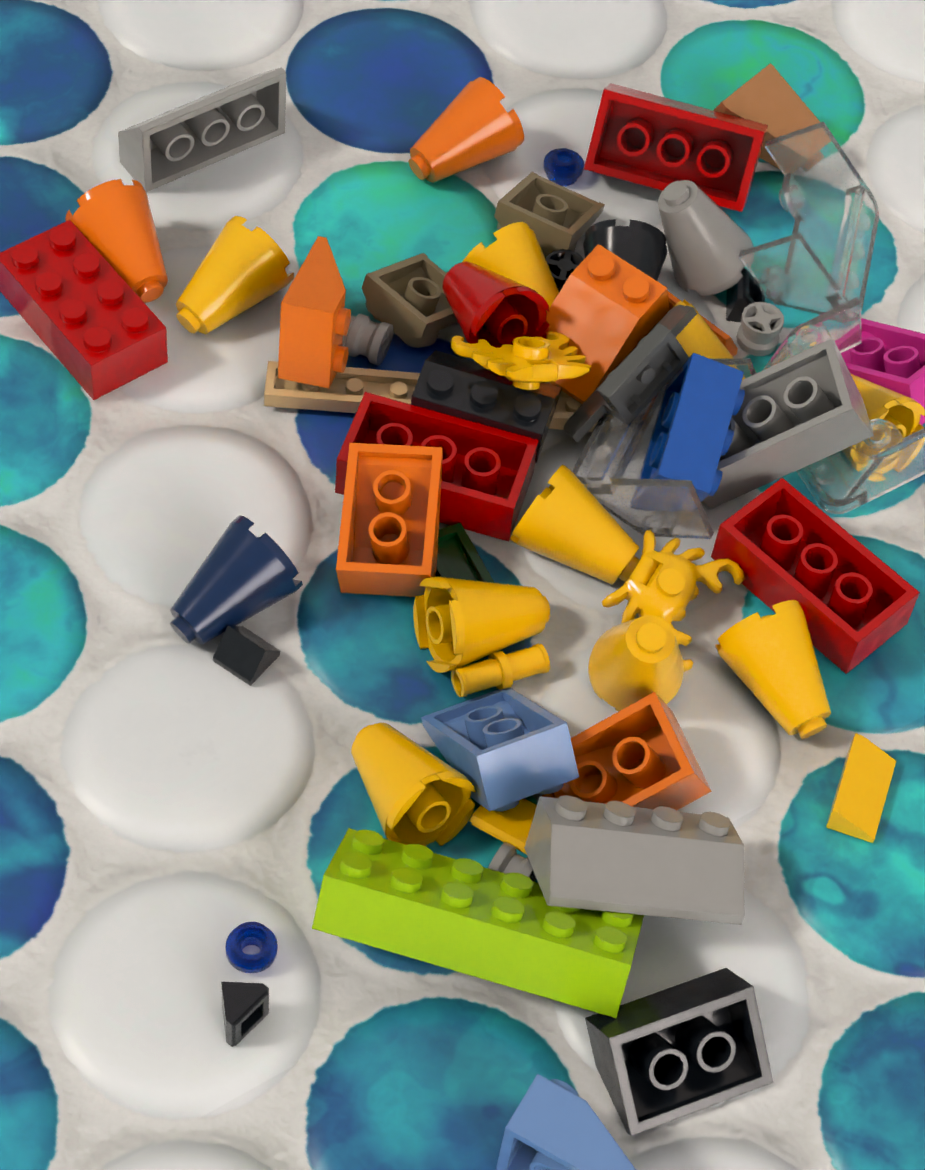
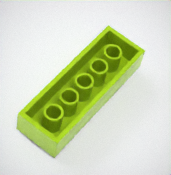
M348 828L323 875L312 929L617 1018L644 915L547 906L539 884L523 874L502 873L485 868L472 859H454L433 853L431 849L420 844L405 845L385 839L375 831H357Z

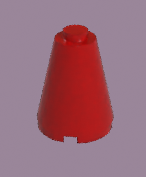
M467 261L456 264L445 275L442 285L443 292L468 343L474 344L478 343L480 339H485L491 346L500 348L503 344L513 345L514 339L522 336H537L546 339V334L549 332L550 324L546 321L547 311L550 312L549 305L535 290Z

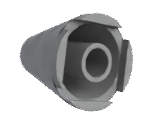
M681 180L670 183L660 194L658 207L676 281L683 290L687 292L688 289L696 290L699 295L703 296L714 295L729 289L743 277L741 271L747 262L751 266L754 260L755 250L750 237L694 182Z

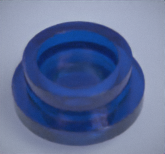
M559 148L546 154L543 168L550 181L561 186H569L574 184L582 175L584 160L573 150Z
M245 922L236 927L229 934L225 945L226 957L229 963L235 969L244 973H258L266 970L275 961L278 950L277 939L274 933L258 922ZM248 945H255L261 951L257 954L249 955L245 954L242 950Z

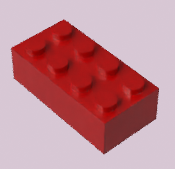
M610 83L603 90L584 170L662 191L672 182L689 180L694 182L718 206L742 212L748 200L768 125Z
M70 220L0 252V292L93 400L168 362L167 330L165 325Z
M365 392L337 457L335 493L344 495L350 443L442 447L439 522L448 525L461 522L466 530L509 542L534 473L539 440Z
M783 478L779 479L720 524L711 558L714 560L728 558L738 563L745 576L741 584L771 610L774 611L772 605L797 600L804 611L813 646L845 674L850 672L907 625L920 594L918 590Z

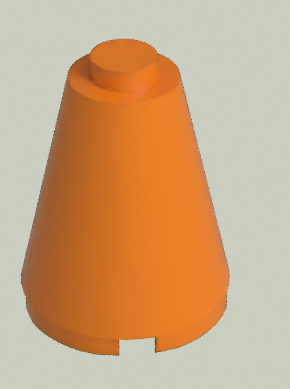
M483 77L470 81L410 148L411 159L408 161L409 166L420 180L426 179L431 183L437 182L513 152L523 143L524 132L518 115L514 109L507 113L500 103L505 96L492 82Z
M121 179L111 180L81 195L76 200L80 207L73 215L69 210L65 221L70 220L144 303L154 301L163 294L168 278L147 193L139 181L132 180L133 185L124 186Z

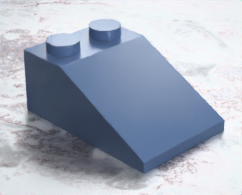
M510 687L495 690L421 717L425 730L447 763L466 776L473 784L475 792L471 791V798L488 811L512 809L519 804L521 799L534 794L543 795L557 792L563 788L564 783L579 778L567 722Z
M539 1074L536 1075L505 1127L496 1170H636L588 1102L580 1098L572 1086L558 1079L548 1080Z

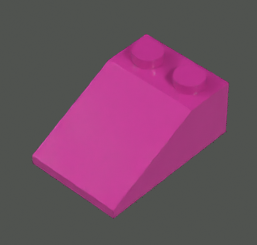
M858 318L832 338L851 374L910 397L925 409L924 333ZM921 415L919 424L923 425L925 423V416Z

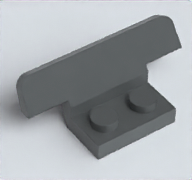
M677 305L669 310L567 420L563 428L564 431L578 443L606 412L629 425L688 360L689 357L676 339V336L697 315L695 309L690 306Z

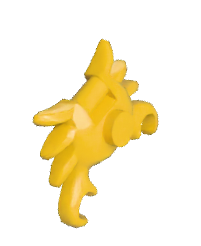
M547 332L546 339L537 336L517 337L514 339L513 345L503 344L500 348L491 346L485 339H480L478 343L474 344L463 342L464 337L454 336L451 340V348L455 354L472 358L485 369H490L492 372L513 381V385L519 389L536 390L540 388V382L573 379L583 376L591 370L590 365L584 364L586 356L577 355L578 348L574 346L568 347L569 338L558 332Z
M646 530L639 563L629 579L620 588L608 595L602 601V605L609 608L618 605L626 599L628 603L623 612L621 624L633 620L636 614L639 617L646 615L658 616L672 627L678 645L687 646L692 641V637L676 630L672 625V621H682L685 618V608L699 594L696 582H702L712 592L719 594L723 588V584L718 579L719 572H729L734 579V583L740 585L745 579L744 571L738 563L728 558L717 559L702 565L693 564L691 561L701 559L705 555L704 549L700 547L688 549L680 555L673 554L680 546L681 540L678 537L667 542L662 550L657 552L655 551V534L651 530ZM691 659L683 660L684 672L692 668L694 662Z

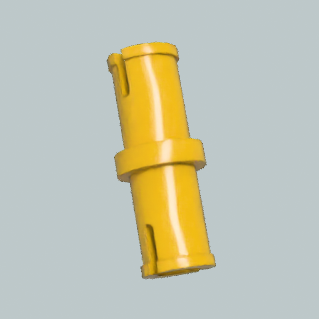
M539 643L508 654L502 651L494 652L489 655L487 660L463 667H456L455 670L451 671L452 685L459 697H466L468 694L492 687H497L501 690L512 687L513 681L549 672V656L545 647Z

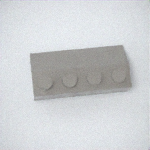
M281 67L257 74L118 132L120 163L133 179L139 181L145 191L148 192L284 134L286 110L285 70Z
M832 338L742 380L740 389L745 390V397L736 416L732 415L729 429L734 430L733 440L726 455L720 456L717 467L718 470L723 472L722 479L713 497L708 495L703 502L710 509L715 508L874 436L863 398Z
M568 795L560 796L559 798L539 797L524 849L547 906L742 925L745 916L744 844L728 817L715 812H704L702 814L678 812L673 808L659 806L655 809L631 807L620 801H610L607 804L586 802Z

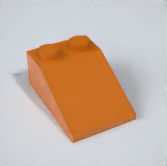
M317 237L281 302L278 378L330 388L337 372L343 373L347 365L349 349L346 346H342L343 335L345 336L349 329L351 310L345 308L346 289L326 237Z
M598 244L570 274L550 306V312L547 311L546 321L550 324L549 331L566 335L569 338L568 347H577V355L586 356L584 364L590 365L591 370L577 378L559 379L550 383L562 387L564 393L583 404L607 376L638 345L639 341L669 311L668 288Z
M367 443L349 444L336 573L341 593L415 597L424 594L426 587L419 586L422 580L436 577L443 459L442 447Z
M653 692L572 737L571 742L579 778L564 783L563 788L557 792L543 794L542 796L559 798L560 796L568 795L586 802L607 804L610 801H620L631 807L655 809L659 806H665L679 810L712 791L673 711L656 692Z

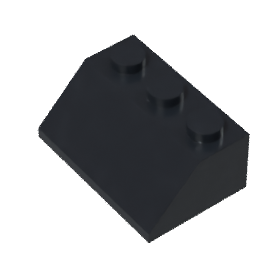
M435 350L424 362L412 394L411 405L539 440L535 461L537 463L562 387L540 382L539 389H519L513 385V381L492 372L490 369H485L475 361Z
M723 968L620 1005L617 1018L599 1013L585 1018L596 1068L626 1132L630 1136L774 1083L754 986L728 968Z

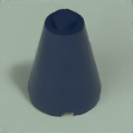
M237 516L229 524L170 609L175 618L170 622L171 627L188 644L193 640L202 645L224 633L227 626H236L295 593L303 585L302 581L293 579L298 574V571L285 552L266 532L261 537H256L248 529L255 523L244 516Z

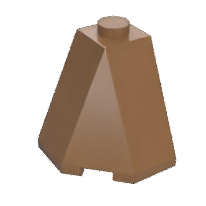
M771 63L714 109L717 112L768 125L759 158L788 175L801 164L806 170L825 155L821 147L832 138V135Z

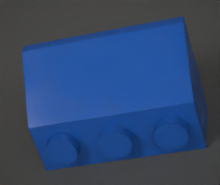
M693 353L688 358L683 367L665 387L631 504L639 507L696 508L708 495L711 497L715 495L723 474L721 470L717 469L720 456L726 455L734 436V430L729 429L732 415H737L745 397V390L740 389L743 371Z

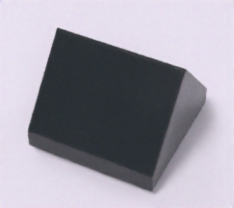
M745 267L741 271L743 277L738 283L727 289L726 321L741 322V316L745 307L751 303L765 302V290Z
M227 626L213 656V661L251 686L280 656V650L244 626Z
M221 982L226 1042L231 1047L236 1046L269 1014V988L263 983Z

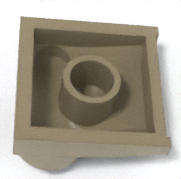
M531 172L498 201L494 216L498 221V230L516 222L527 223L535 232L546 259L551 252L566 249L575 251L577 241L600 216L605 204L598 203L547 180L537 173Z
M424 253L366 274L362 285L368 311L375 319L392 324L394 327L393 332L405 344L414 348L433 345L441 329L457 322L442 288L443 280L447 273L428 259V256Z

